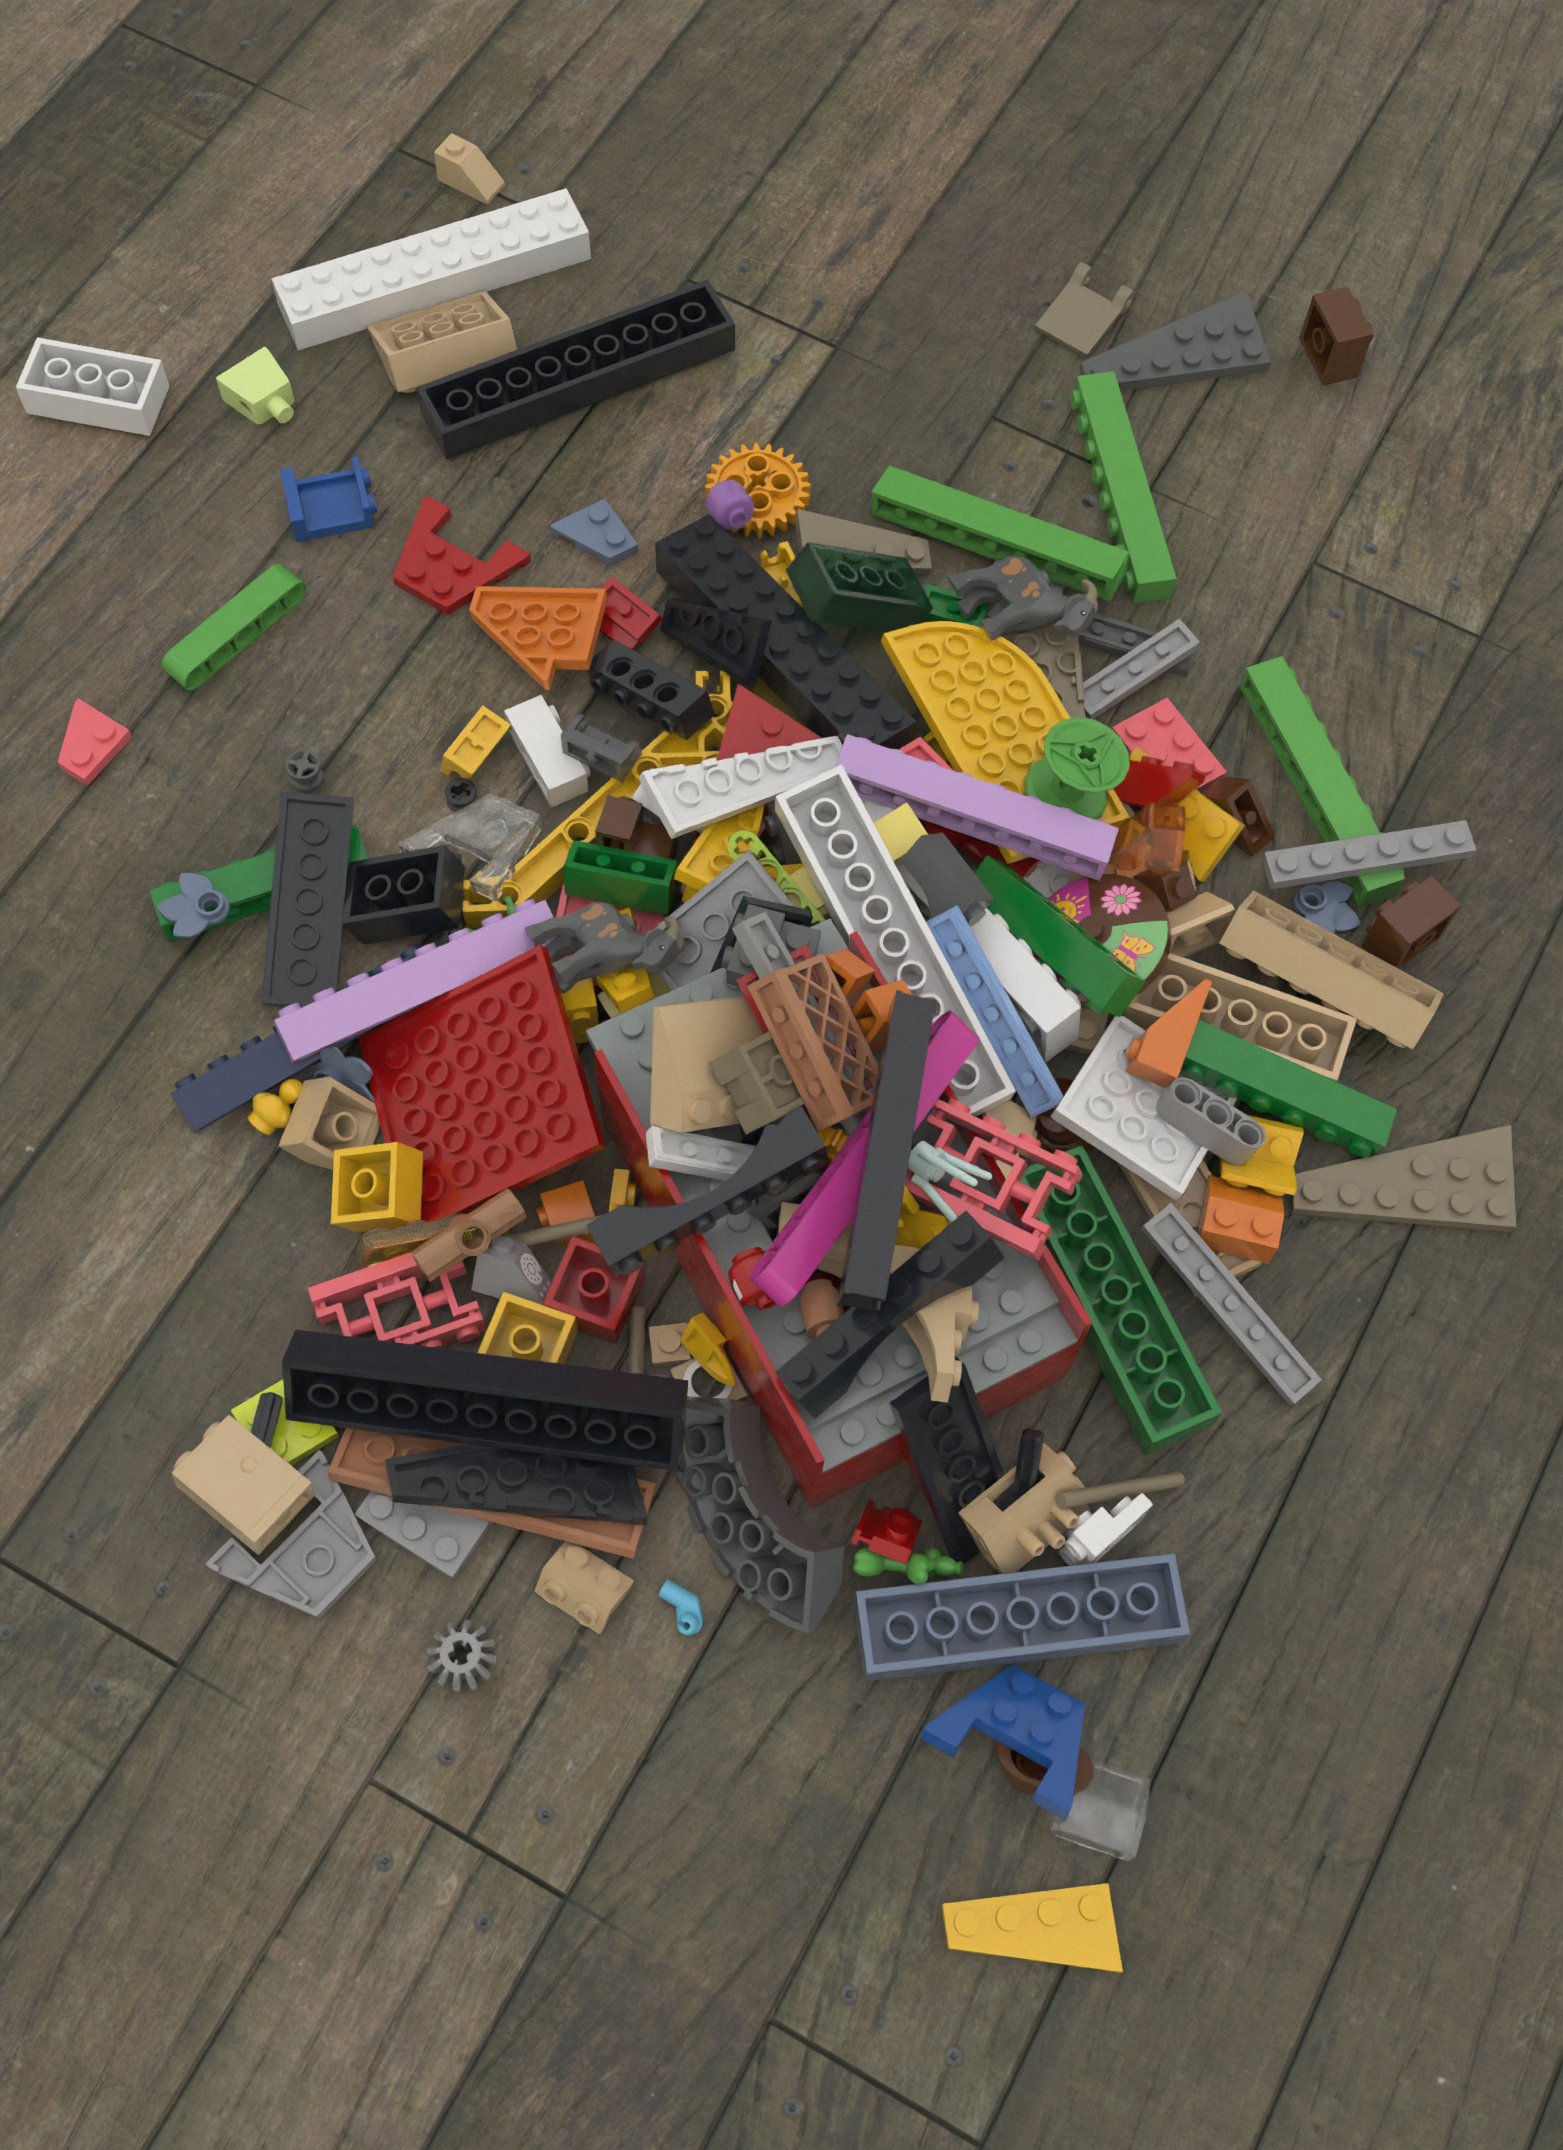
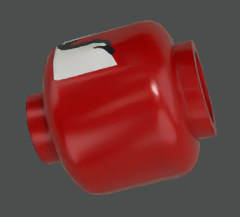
M753 1247L742 1251L732 1259L733 1265L728 1271V1279L741 1305L758 1307L759 1311H764L776 1306L777 1303L749 1280L753 1268L766 1252L762 1251L760 1247Z

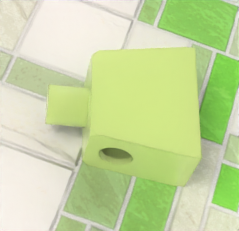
M263 347L216 377L222 400L254 423L263 424L272 417H275L280 423H286L292 418L294 410L291 405L295 400L291 384L266 347Z

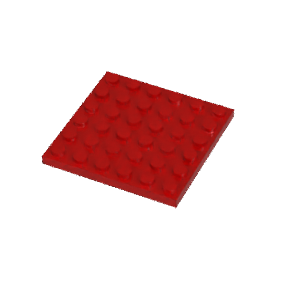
M542 945L536 946L358 1038L364 1062L373 1071V1077L369 1082L385 1143L399 1142L423 1151L421 1224L419 1226L406 1227L409 1236L418 1238L451 1222L458 1215L474 1211L507 1188L514 1192L606 1148L549 951Z

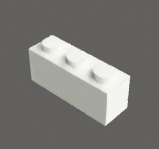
M539 695L504 710L505 720L511 724L508 732L551 808L588 792L587 777L591 776L588 765L563 753L561 733L563 731L559 726L561 721L553 705L548 706L542 695Z

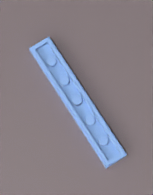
M956 905L926 921L1030 1117L1032 1118L1057 1107L1063 1098V1094L959 906Z

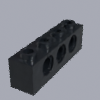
M612 640L592 658L590 669L588 670L590 675L589 683L598 694L609 696L621 707L632 709L646 721L651 720L669 734L674 733L688 740L715 715L706 689L616 640Z

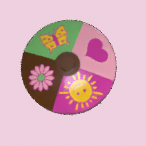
M1103 874L1100 881L1090 877L1077 879L1060 888L1048 898L1146 981L1138 994L1144 991L1157 978L1170 952L1171 925L1161 901L1146 885L1127 876ZM1034 952L1033 957L1039 961L1041 957ZM1057 972V974L1055 975L1057 978V983L1064 990H1067V988L1061 983L1064 977ZM1082 993L1080 995L1075 994L1081 1003V1008L1090 1009L1085 1004L1088 998Z

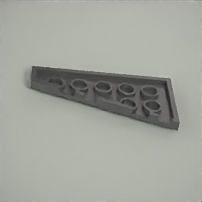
M1246 290L1082 361L1080 373L1081 375L1114 371L1121 391L1264 372L1269 370L1271 361Z

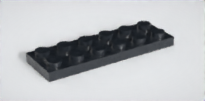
M281 791L262 1005L287 1007L294 1003H299L302 1008L315 1002L312 997L313 995L333 987L335 993L338 990L343 937L342 922L348 879L354 798Z
M962 1362L959 1386L951 1387L948 1403L931 1401L929 1377L927 1376L889 1404L949 1556L955 1562L962 1561L965 1564L980 1553V1550L958 1512L1005 1474L967 1368Z

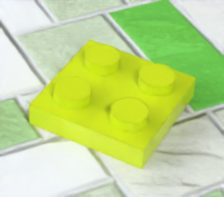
M283 1379L231 1410L236 1420L251 1432L260 1395L273 1392L282 1396L283 1403L271 1449L291 1466L340 1437L334 1426L286 1420Z

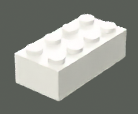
M37 337L16 389L27 414L150 436L169 389V383L162 361L159 359Z

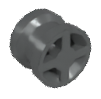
M300 749L289 755L285 767L292 787L301 793H311L319 789L324 782V773L318 755L308 749ZM307 771H311L308 775L303 776Z

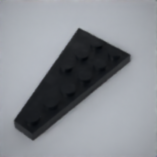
M472 1444L385 1459V1470L392 1502L647 1525L648 1517L632 1465Z

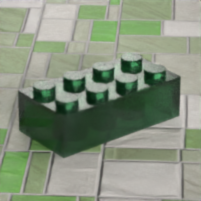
M807 542L786 569L793 589L798 594L805 608L806 615L811 622L891 632L920 624L933 609L908 559L904 557Z

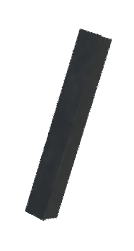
M896 990L889 1008L837 1306L841 1307L846 1305L879 1312L881 1302L886 1300L936 1000L905 994L900 990Z

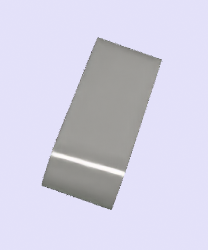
M1183 1077L1175 1079L1157 1101L1156 1110L1163 1121L1232 1165L1240 1166L1245 1164L1265 1143V1131L1257 1121L1191 1079Z

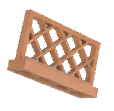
M824 953L785 969L776 970L747 986L818 1132L873 1104L874 1094L862 1088L864 1076L867 1077L875 1090L879 1066ZM813 966L821 979V986L810 980L811 968ZM791 982L798 985L797 993ZM808 992L819 998L818 1009L806 1003ZM829 1005L835 1008L839 1016L838 1022L827 1016ZM809 1018H811L812 1020L816 1021V1023H815V1030H814V1028H813V1026H812V1024H811ZM826 1028L836 1034L835 1045L824 1039ZM846 1040L852 1043L856 1051V1057L845 1052ZM826 1053H827L828 1055H830V1056L833 1057L832 1065H831V1063H830V1061H829V1059H828ZM843 1064L854 1070L852 1081L842 1076ZM844 1090H846V1091H848L849 1093H851V1095H850V1102H849V1100H848V1098H847V1096H846Z

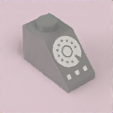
M500 1235L490 1242L488 1248L483 1253L477 1255L471 1290L499 1299L503 1292L543 1305L552 1280L526 1244L514 1241L508 1236Z

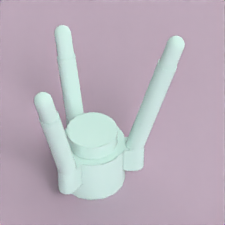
M925 1141L918 1143L910 1153L908 1169L914 1172L911 1181L923 1189L951 1223L958 1216L930 1185L929 1180L937 1182L946 1172L973 1187L978 1184V1181L966 1172L988 1181L992 1179L991 1173L954 1157L939 1147L934 1148Z

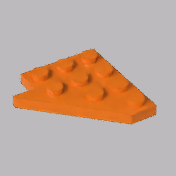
M476 586L469 611L472 620L537 683L545 690H550L556 669H590L608 598L606 589Z

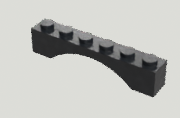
M800 1106L766 1125L759 1143L747 1161L727 1181L711 1192L691 1201L667 1207L641 1208L621 1205L588 1223L586 1226L614 1276L616 1277L621 1273L629 1275L643 1267L644 1261L655 1254L665 1255L679 1247L682 1239L691 1234L701 1235L708 1232L716 1225L718 1219L729 1213L737 1215L744 1212L752 1205L753 1200L765 1193L770 1196L780 1192L788 1185L787 1181L801 1173L803 1176H807L816 1172L823 1166V1161L828 1159L826 1147L804 1109Z
M966 1210L890 1274L886 1300L881 1302L879 1312L851 1307L775 1373L798 1402L816 1419L847 1393L852 1381L869 1356L897 1327L935 1300L958 1289L974 1285L1005 1257L991 1236Z

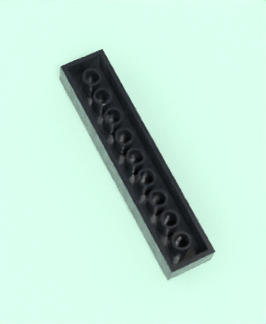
M707 279L418 386L416 389L420 412L447 460L735 351V322Z
M709 514L655 543L656 571L684 600L772 621L759 677L813 733L821 738L838 736L842 745L848 734L854 737L866 738L874 744L889 749L898 750L915 740L917 721Z
M297 1329L294 1331L282 1360L286 1420L670 1471H678L685 1438L688 1380Z

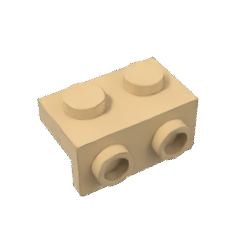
M565 1541L543 1567L535 1592L548 1603L557 1606L575 1618L583 1626L589 1627L596 1633L601 1634L607 1625L610 1615L631 1590L634 1580L582 1546Z

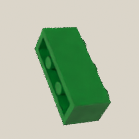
M573 840L564 863L565 895L669 915L677 891V880L674 877L678 861Z

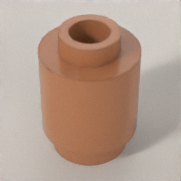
M814 1280L801 1288L799 1304L807 1336L812 1340L844 1314L843 1307L837 1306L839 1292L829 1280Z

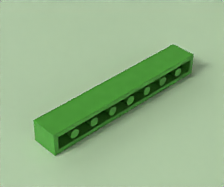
M1115 372L1077 376L1075 389L1070 392V403L1072 409H1076L1078 413L1077 427L1079 434H1084L1086 459L1091 460L1093 465V483L1095 486H1099L1100 508L1102 512L1106 511L1108 535L1110 538H1114L1115 546L1129 551L1126 575L1122 580L1124 590L1129 591L1133 604L1171 599L1177 578Z
M888 466L872 490V515L994 560L1002 561L1009 556L1027 558L1038 571L1045 570L1050 580L1084 593L1087 592L1082 587L1081 581L1083 579L1089 580L1097 588V597L1106 601H1111L1126 575L1129 551L953 489L936 481L928 480L908 471Z
M1283 656L1246 667L1239 687L1322 841L1325 843L1382 834L1373 821L1370 807L1363 803L1358 794L1354 778L1348 776L1342 765L1339 751L1332 747L1327 738L1324 724L1316 718L1309 697L1301 691L1294 670L1288 667ZM1402 868L1343 879L1346 885L1353 888L1351 894L1358 907L1361 908L1396 896L1405 880V874Z

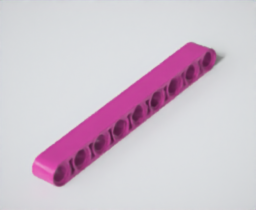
M951 1010L942 1014L931 1026L914 1131L979 1042V1036ZM872 1107L750 1273L749 1280L781 1307L789 1303L798 1294L853 1218Z

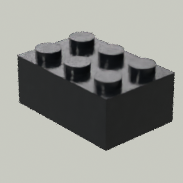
M446 845L352 861L349 864L342 924L363 944L458 929L460 925L465 866Z

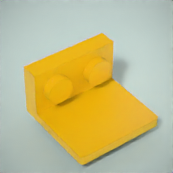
M1247 1115L1263 1127L1266 1134L1265 1143L1243 1165H1232L1220 1158L1221 1178L1226 1179L1229 1184L1237 1187L1256 1186L1276 1196H1283L1285 1193L1295 1195L1297 1183L1294 1164L1304 1134L1303 1128Z

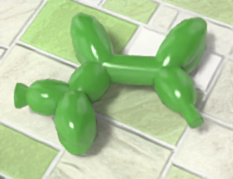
M934 1546L926 1548L923 1554L912 1553L906 1565L868 1550L869 1547L859 1549L854 1555L855 1563L853 1570L858 1575L864 1577L876 1576L884 1570L906 1572L910 1581L915 1584H923L928 1578L932 1579L939 1575L947 1577L952 1576L954 1573L961 1576L963 1572L962 1561L955 1562L953 1558L942 1556L941 1550Z

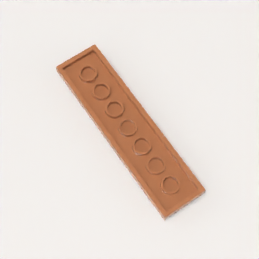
M346 1428L329 1467L328 1480L391 1496L385 1470V1459L465 1445V1443ZM637 1479L648 1517L656 1490V1483ZM432 1506L635 1559L645 1526Z

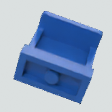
M358 456L351 457L353 469L297 480L293 467L280 469L296 542L374 527L371 514L378 513L374 494L366 493L365 488L372 486L367 467H360Z

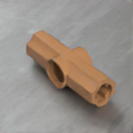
M507 1188L471 1213L456 1216L451 1220L448 1228L410 1253L425 1277L431 1282L468 1256H477L483 1253L492 1240L527 1218L520 1202L511 1190ZM470 1227H476L474 1238L469 1242H462L464 1231Z

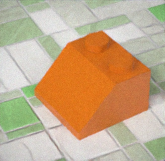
M1209 1175L1206 1182L1197 1233L1211 1250L1269 1264L1279 1248L1284 1219L1283 1197L1269 1194L1263 1188L1251 1185L1237 1187L1229 1184L1226 1179Z

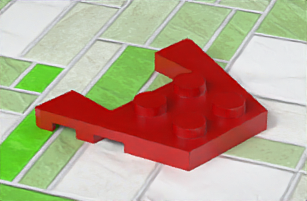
M426 495L422 500L393 574L394 585L449 615L472 600L476 586H488L495 581L500 583L509 577V572L519 566L524 568L531 562L529 552L505 540L488 562L484 563L436 536L437 532L450 519L451 512L450 508Z

